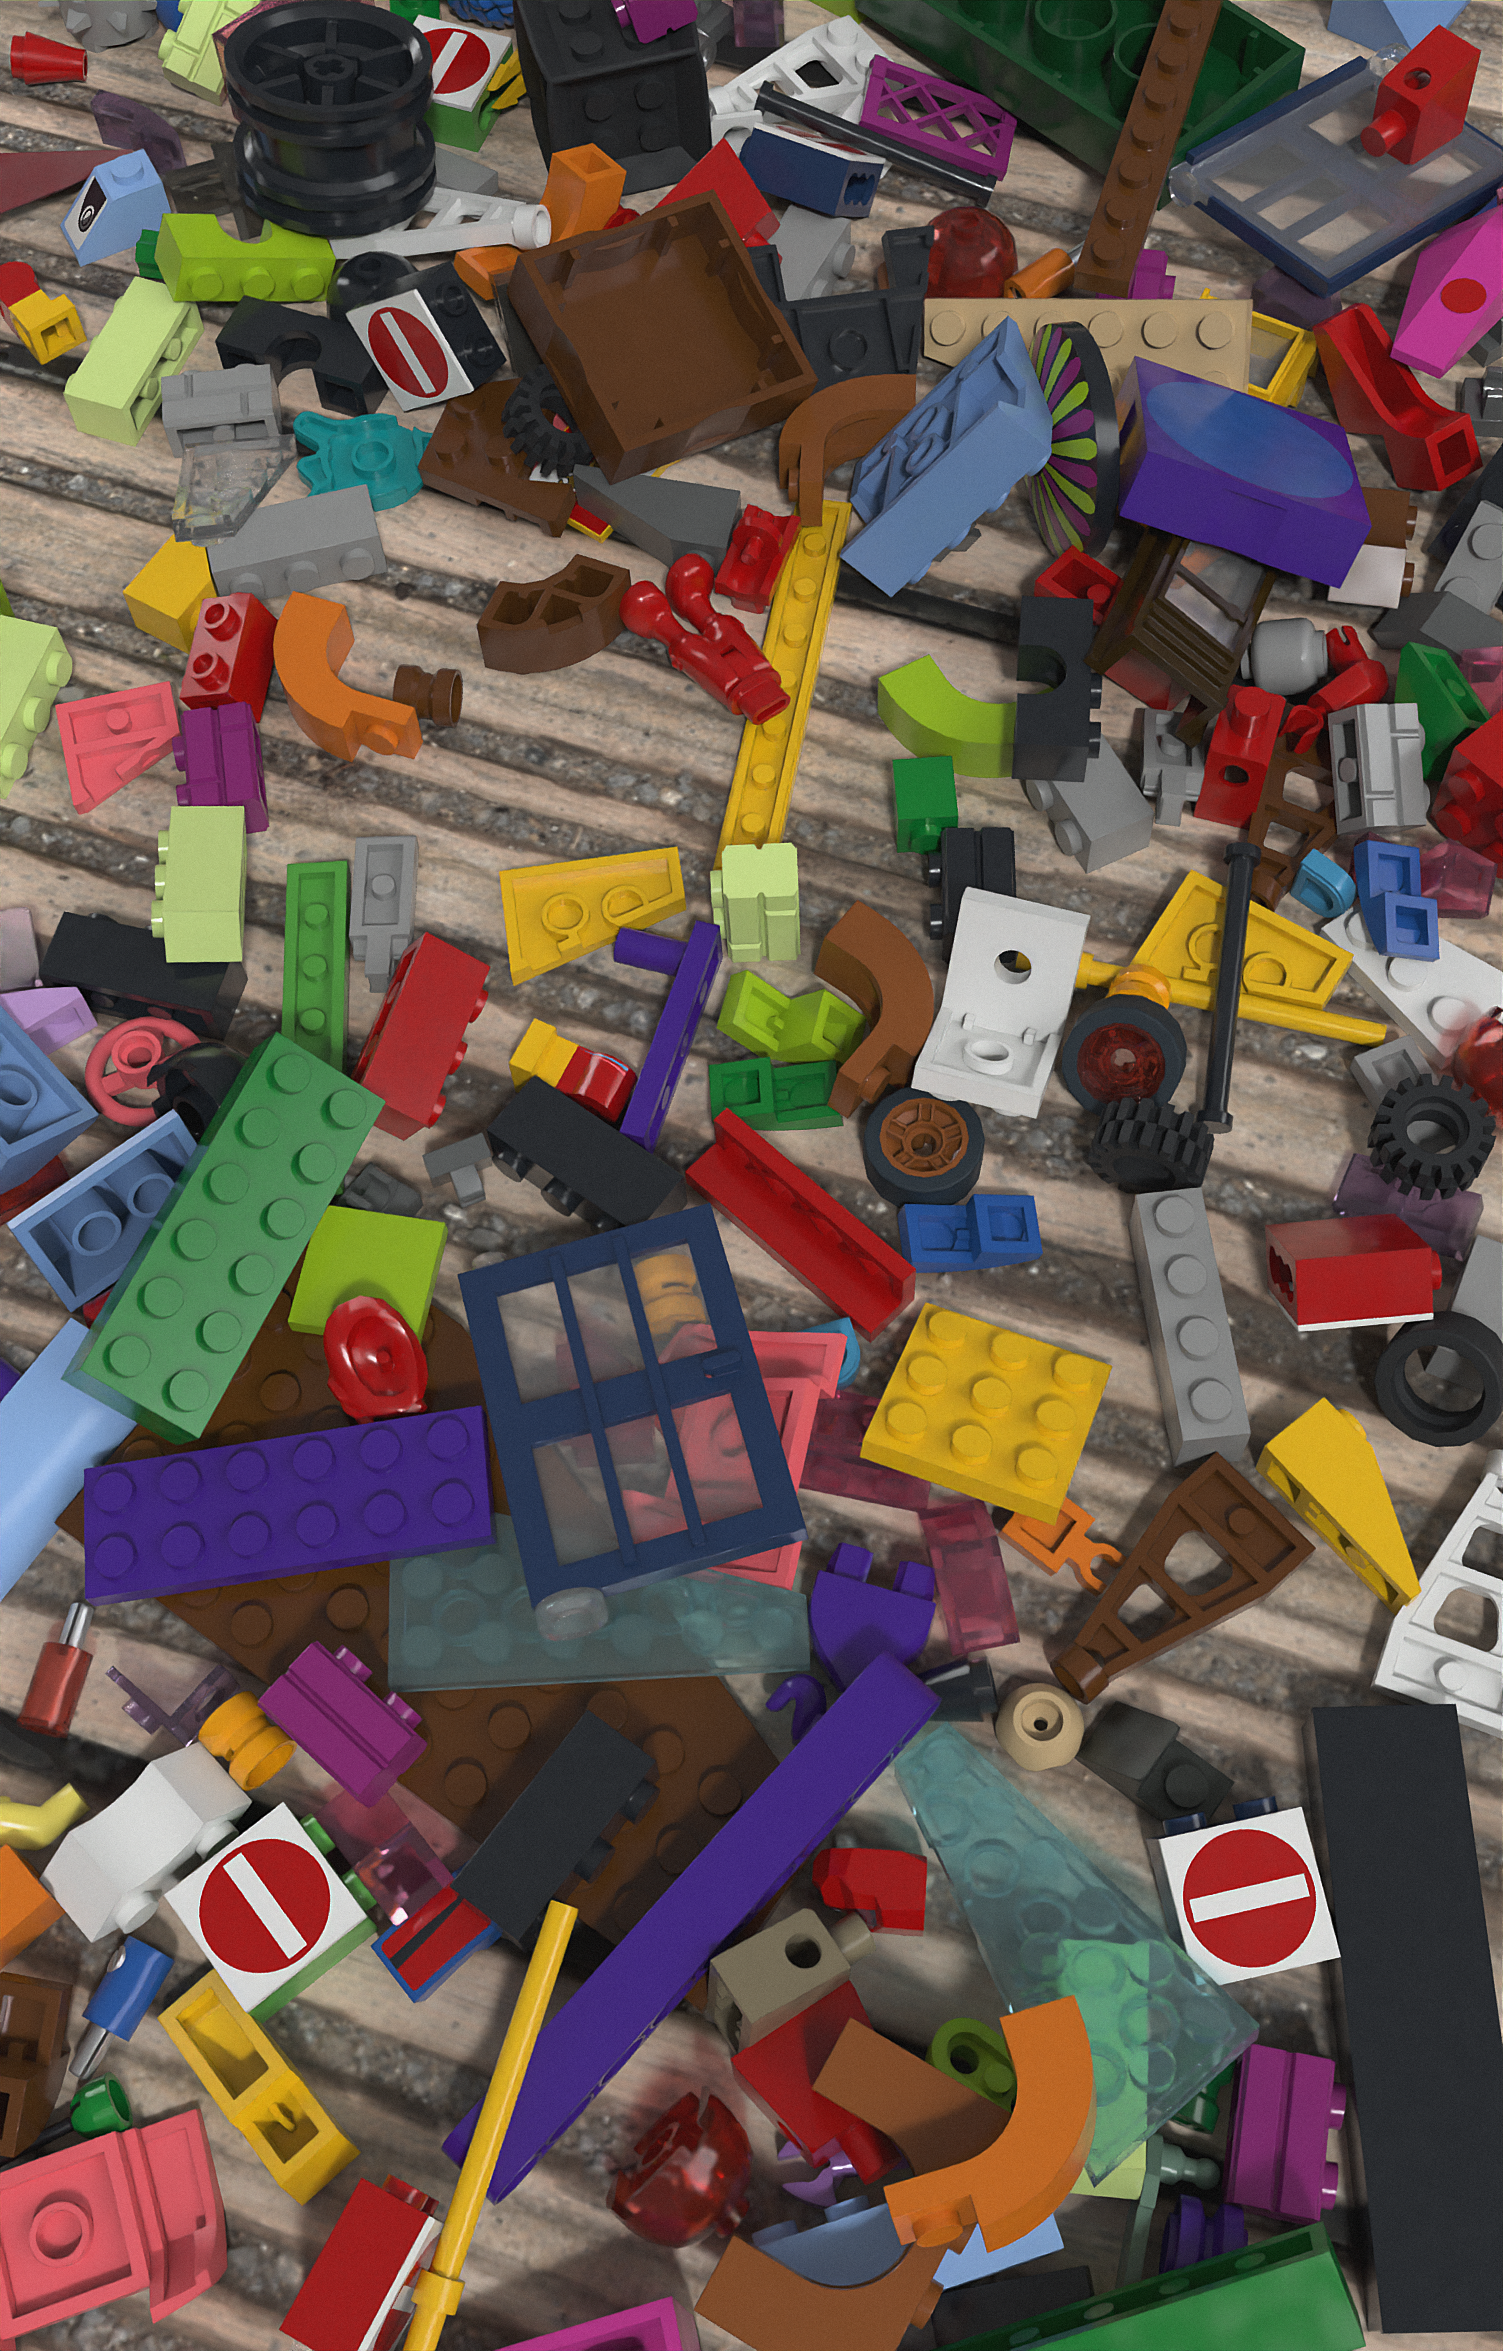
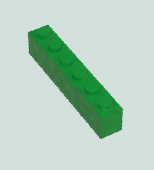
M1321 2221L929 2351H1353L1365 2347L1366 2343L1357 2308L1324 2222Z

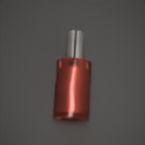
M82 1603L71 1604L59 1642L43 1643L16 1722L18 1726L45 1736L67 1738L94 1658L92 1654L82 1650L94 1614V1609L91 1606Z

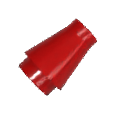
M26 31L25 36L13 35L10 52L13 78L24 79L26 85L73 80L86 81L88 73L86 49L74 48Z

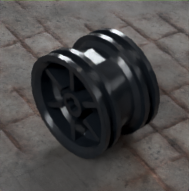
M305 0L279 5L259 12L241 23L228 37L223 51L228 99L238 117L243 120L237 127L232 142L237 188L245 203L261 217L284 228L307 234L344 236L361 235L387 229L408 220L424 208L434 194L437 171L435 166L436 146L433 132L422 118L430 108L434 94V83L431 74L433 57L430 43L419 28L404 17L386 9L360 2Z

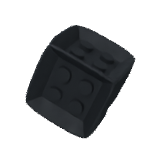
M513 0L514 24L522 76L530 98L535 133L548 173L552 153L593 143L627 171L622 197L679 183L711 150L707 75L700 52L699 35L695 21L676 30L670 27L667 29V34L644 44L639 42L632 25L621 28L610 0Z

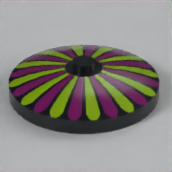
M1076 321L1050 323L1038 330L1032 340L1028 354L1053 418L1052 453L1047 463L1038 473L1031 477L1025 474L1024 480L1038 529L1051 553L1058 559L1068 548L1074 545L1081 553L1084 552L1094 559L1101 554L1110 538L1118 505L1120 443L1115 401L1103 356L1089 330Z

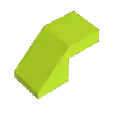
M744 970L730 976L716 1028L762 1058L770 1057L772 1060L798 1065L836 1060L838 1069H840L861 1045L867 1019L826 989L790 999L750 971Z

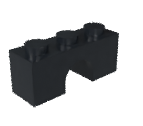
M244 295L215 340L223 369L235 368L245 363L254 365L270 364L277 388L288 374L300 369H312L321 407L354 418L361 415L375 414L390 389L353 326L332 321L321 315L315 316L284 307L273 301L267 302Z
M1022 596L1016 681L1040 682L1052 687L1054 690L1044 694L1017 693L1012 779L1084 782L1087 758H1099L1101 722L1090 721V709H1100L1103 675L1091 672V667L1083 662L1100 624H1093L1094 599Z

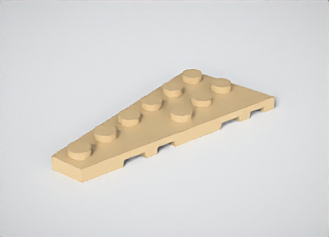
M926 298L924 356L956 367L1007 316L1017 323L1027 352L1034 336L1044 325L1076 321L1089 330L1101 351L1110 378L1114 401L1118 396L1134 356L1248 394L1253 299Z

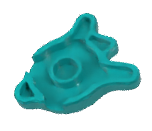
M305 411L295 418L293 429L296 439L316 452L314 455L301 458L296 465L299 479L311 489L307 497L367 484L373 512L395 508L407 502L424 486L417 467L433 433L423 432L416 427H413V431L398 425L396 416L383 413L361 415L347 420H333L314 412Z

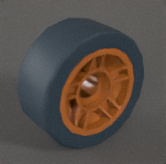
M911 1087L897 1090L882 1099L868 1117L863 1137V1160L867 1179L880 1197L902 1209L904 1204L954 1205L964 1199L979 1180L985 1144L980 1117L966 1101L941 1100L929 1092ZM925 1143L932 1145V1153L922 1156L914 1152L917 1149H922Z

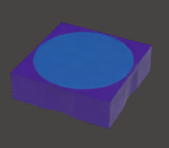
M1134 356L1115 400L1120 443L1119 516L1197 542L1219 546L1250 557L1263 564L1340 589L1372 527L1344 427Z

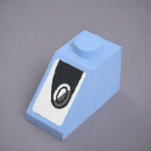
M144 148L95 166L60 224L61 230L80 267L136 246L142 229L159 231L162 214L171 213L163 183Z

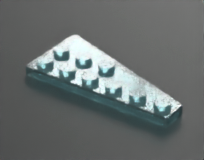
M495 1512L497 1544L390 1560L388 1687L394 1693L810 1671L806 1595L707 1568L606 1598L603 1592L594 1589L536 1606L535 1611H533L512 1517ZM551 1527L560 1566L620 1549L617 1544Z
M946 1721L894 1762V1776L928 1847L934 1850L949 1881V1890L960 1913L964 1912L978 1940L977 1948L1009 2014L1075 1995L1090 2042L1097 2091L1095 2132L1090 2152L1084 2165L1088 2177L1095 2188L1257 2040L1260 2024Z

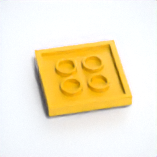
M925 1302L863 1438L860 1457L1055 1526L1113 1366Z

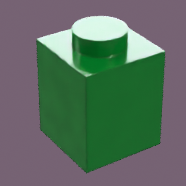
M952 756L892 760L891 794L897 853L915 852L929 855V852H940L941 831H944L945 828H958V807Z

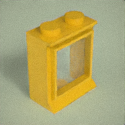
M1205 288L1199 299L1219 298L1211 296V289ZM1252 311L1248 394L1286 408L1288 405L1297 407L1304 392L1307 376L1315 378L1321 363L1313 331L1310 332Z

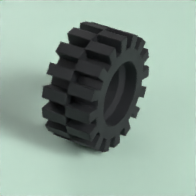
M538 365L535 371L529 370L505 403L506 407L501 416V421L507 422L502 429L504 437H515L510 448L515 455L523 450L528 455L523 463L530 468L537 461L542 464L540 473L549 476L556 467L558 477H567L571 470L572 472L574 471L575 464L587 466L594 455L546 365ZM541 408L552 410L563 417L570 426L572 433L564 432L554 427L545 418Z
M1432 1073L1420 1074L1415 1086L1410 1077L1399 1082L1396 1091L1391 1088L1386 1093L1370 1127L1371 1131L1368 1136L1367 1148H1374L1370 1156L1373 1168L1385 1164L1380 1178L1387 1185L1397 1177L1402 1181L1397 1192L1408 1196L1413 1186L1421 1188L1419 1200L1427 1201L1432 1200L1436 1189H1439L1442 1200L1452 1198L1457 1188L1463 1193L1471 1187L1474 1179L1478 1178L1494 1147L1496 1136H1493L1492 1133L1496 1123L1494 1116L1484 1117L1489 1105L1483 1097L1474 1103L1470 1101L1474 1088L1467 1083H1464L1458 1092L1451 1089L1454 1077L1443 1075L1439 1085H1433ZM1415 1121L1437 1123L1447 1129L1454 1137L1455 1148L1447 1154H1434L1424 1151L1409 1139L1407 1127Z
M1132 1097L1122 1098L1121 1104L1114 1100L1108 1103L1107 1108L1103 1109L1088 1154V1161L1092 1162L1090 1167L1094 1173H1102L1101 1179L1108 1184L1118 1182V1190L1127 1194L1131 1189L1139 1191V1194L1198 1188L1202 1187L1214 1148V1135L1207 1133L1209 1127L1204 1122L1193 1123L1195 1115L1190 1112L1175 1113V1105L1164 1102L1163 1108L1154 1106L1153 1099L1142 1098L1141 1103L1137 1104Z

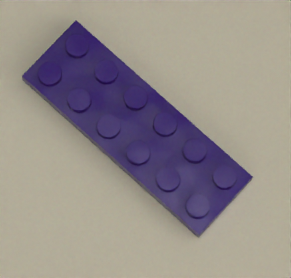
M481 1405L84 1469L85 1599L94 1607L497 1544L487 1415Z

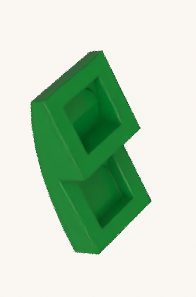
M770 1057L708 1065L713 1125L714 1119L723 1110L728 1108L753 1130L789 1131L844 1126L843 1115L827 1106L839 1071L836 1060L780 1068L773 1067Z

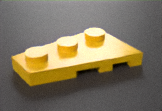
M678 847L499 871L513 986L615 942L622 927L640 931L687 910Z
M1191 869L1130 965L1145 964L1155 967L1168 977L1216 987L1226 887ZM1250 900L1240 993L1323 1011L1352 965L1354 954Z

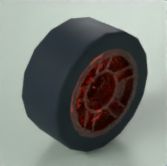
M1117 994L1096 1001L1079 1015L1063 1046L1062 1073L1068 1090L1084 1109L1100 1117L1103 1109L1107 1108L1108 1103L1115 1100L1121 1104L1122 1098L1132 1097L1137 1104L1141 1103L1142 1098L1153 1099L1154 1106L1162 1108L1164 1102L1168 1103L1171 1100L1186 1067L1187 1044L1180 1024L1164 1006L1144 996ZM1118 1049L1131 1051L1135 1056L1136 1062H1124L1121 1066L1117 1065L1114 1062L1117 1057L1115 1051Z

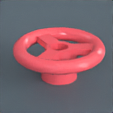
M154 1016L131 1019L112 1028L96 1043L86 1063L85 1085L91 1102L104 1116L114 1122L133 1127L149 1126L158 1120L153 1107L131 1108L116 1102L112 1097L134 1087L158 1090L157 1081L147 1087V1076L152 1066L166 1057L162 1048L164 1036L175 1040L184 1048L201 1043L197 1035L178 1021L173 1019L164 1020ZM112 1056V1061L118 1072L103 1077L106 1063L109 1057ZM149 1062L147 1065L138 1068L141 1064Z

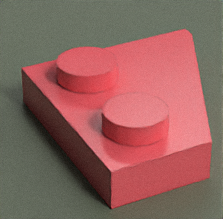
M170 681L55 705L73 806L79 815L90 812L173 751L172 737L182 736L175 692Z

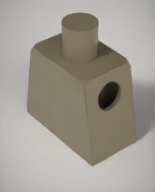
M803 1908L710 1960L706 2010L736 2055L847 1982L850 1977V1967L876 1951L873 1936L865 1922L855 1912H851L825 1928L814 1910Z

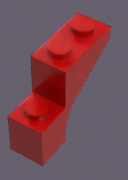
M1354 303L1312 327L1340 425L1344 427L1345 432L1383 435L1397 487L1440 492L1483 467L1470 414L1455 412L1436 403L1422 389L1408 365L1390 357L1394 343L1369 305Z

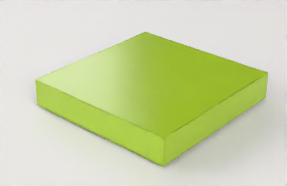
M328 1205L309 1241L288 1318L291 1330L323 1335L326 1321L337 1306L361 1295L380 1298L386 1301L403 1316L421 1345L448 1236L446 1223Z

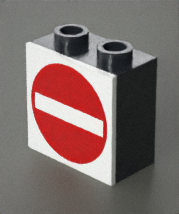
M451 261L383 283L345 314L403 412L471 393L507 361Z

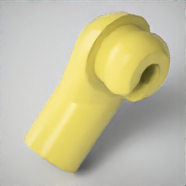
M70 1782L40 1807L11 1802L9 1797L0 1796V1847L7 1843L14 1849L41 1850L91 1810V1807Z

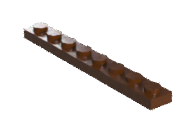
M1166 0L1075 269L1073 288L1128 298L1224 0Z

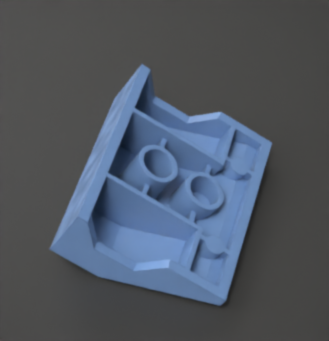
M1007 316L856 463L850 501L867 526L841 550L840 557L890 597L897 593L907 582L910 585L917 583L930 568L932 560L943 549L948 548L951 550L958 546L968 534L971 524L985 511L988 514L996 511L1007 499L1011 487L1025 474L1031 477L1038 473L1051 456L1053 418L1018 325L1012 318Z

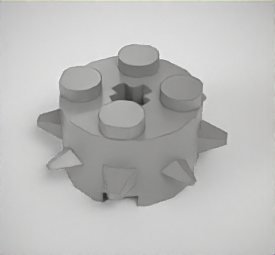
M40 0L37 2L39 7L59 6L67 32L81 40L84 49L95 53L103 52L113 45L125 44L136 38L148 39L153 37L159 29L158 17L155 11L157 6L156 0Z

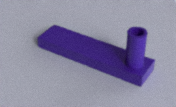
M696 920L688 942L627 927L620 929L616 939L614 962L675 977L619 1131L652 1155L723 959L719 925Z

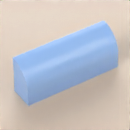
M73 1318L68 1320L0 1402V1602L59 1530L54 1522L84 1488V1469L103 1466L138 1426V1423L61 1380L89 1331L88 1328Z

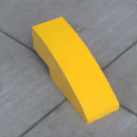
M215 1968L157 2017L162 2027L229 2122L242 2132L277 2184L301 2206L305 2205L361 2153L261 2022L244 2011Z

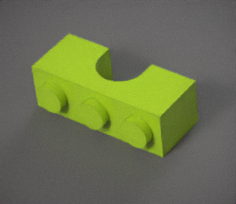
M163 213L154 256L173 301H240L244 295L264 301H325L336 262V257L325 235L307 234L284 228L265 219L260 242L246 243L236 240L225 233L219 225L215 214Z

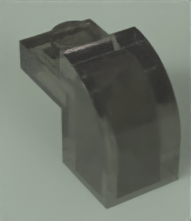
M232 142L210 144L214 159L164 172L177 213L215 214L216 217L231 213L241 241L261 236L265 218L251 209L238 191Z

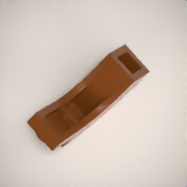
M916 374L871 375L839 382L809 397L789 416L783 426L779 440L780 489H788L789 502L799 503L801 526H822L824 487L829 475L841 464L854 458L865 456L916 406Z
M859 900L852 905L824 937L813 973L851 998L862 1010L870 1027V1034L839 1069L827 1106L847 1119L863 1100L873 1104L882 1094L888 1083L898 1090L908 1085L929 1035L934 1014L932 983L920 954L909 939L894 924Z

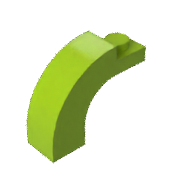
M929 654L878 678L877 713L894 737L918 758L952 756L954 773L958 775L976 778L1012 777L1016 702L986 703L962 694L950 684ZM1049 687L1036 694L1048 693L1054 689Z

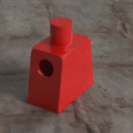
M1436 26L1382 79L1378 88L1372 122L1362 130L1360 135L1364 149L1374 157H1381L1387 153L1404 165H1413L1462 133L1481 50L1443 26Z
M724 137L653 208L655 209L714 189L746 248L771 245L767 240L781 225ZM778 253L779 263L781 265L783 258Z
M1233 684L1230 686L1226 696L1229 698L1227 705L1218 715L1205 763L1200 795H1198L1193 817L1248 830L1252 812L1256 813L1286 699L1281 695L1266 692L1259 687H1243ZM1234 765L1243 768L1247 772L1245 781L1243 783H1231L1225 780L1226 767Z
M848 1980L749 2048L743 2049L730 2058L734 2079L740 2089L786 2140L794 2145L811 2167L815 2169L829 2161V2158L843 2150L864 2185H868L890 2172L902 2160V2156L886 2135L811 2090L850 2017L874 2031L855 1987Z

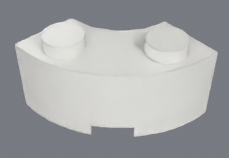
M199 1741L151 1761L138 1779L114 1803L91 1820L69 1831L39 1880L91 1943L119 1927L124 1933H130L142 1926L156 1912L159 1907L158 1899L177 1885L203 1860L207 1862L239 1836V1831L234 1826L246 1812L252 1800Z

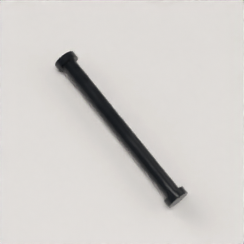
M764 80L754 106V110H760L762 116H764L766 111L859 150L886 158L888 162L978 198L976 204L987 207L998 176L988 173L987 177H983L775 91L773 90L775 84Z
M1245 842L1231 843L1225 846L1223 861L1229 866L1203 1104L1202 1110L1197 1111L1194 1118V1123L1204 1122L1209 1127L1207 1133L1212 1134L1228 1133L1232 1131L1233 1115L1228 1113V1102L1253 870L1260 865L1262 854L1260 847Z

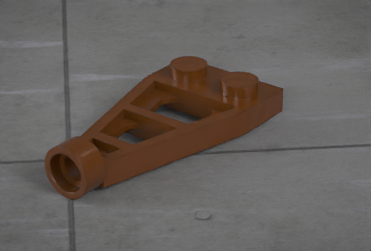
M1286 703L1279 730L1294 705ZM1323 728L1311 748L1303 754L1294 752L1296 745L1301 739L1300 735L1294 732H1287L1280 738L1277 736L1256 813L1252 812L1246 843L1260 847L1262 854L1260 865L1253 870L1250 900L1272 912H1275L1281 899L1290 891L1301 861L1313 848L1324 854L1341 836L1337 835L1335 799L1323 811L1315 813L1287 802L1283 798L1285 778L1290 772L1333 787L1329 731ZM1271 822L1308 835V838L1295 856L1291 857L1264 846V840Z
M1216 1452L1168 1495L1074 1640V1643H1070L1050 1661V1668L1060 1684L1076 1700L1088 1705L1115 1679L1265 1601L1312 1557L1316 1547ZM1187 1533H1196L1232 1568L1231 1577L1227 1582L1201 1595H1187L1165 1573L1166 1558L1179 1538ZM1146 1584L1174 1611L1175 1617L1148 1637L1136 1638L1118 1619L1117 1614L1139 1586ZM1086 1650L1095 1651L1102 1657L1103 1668Z

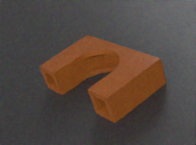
M851 2017L848 2019L811 2088L814 2092L886 2135L907 2160L913 2177L962 2163L981 2154L999 2138L1012 2116L1010 2112ZM978 2222L963 2226V2233L959 2237L942 2245L920 2247L916 2241L908 2243L897 2260L885 2271L869 2280L851 2285H831L813 2280L734 2232L693 2311L757 2351H896L910 2323L922 2330L929 2320L944 2288V2285L933 2279L947 2249L960 2255Z

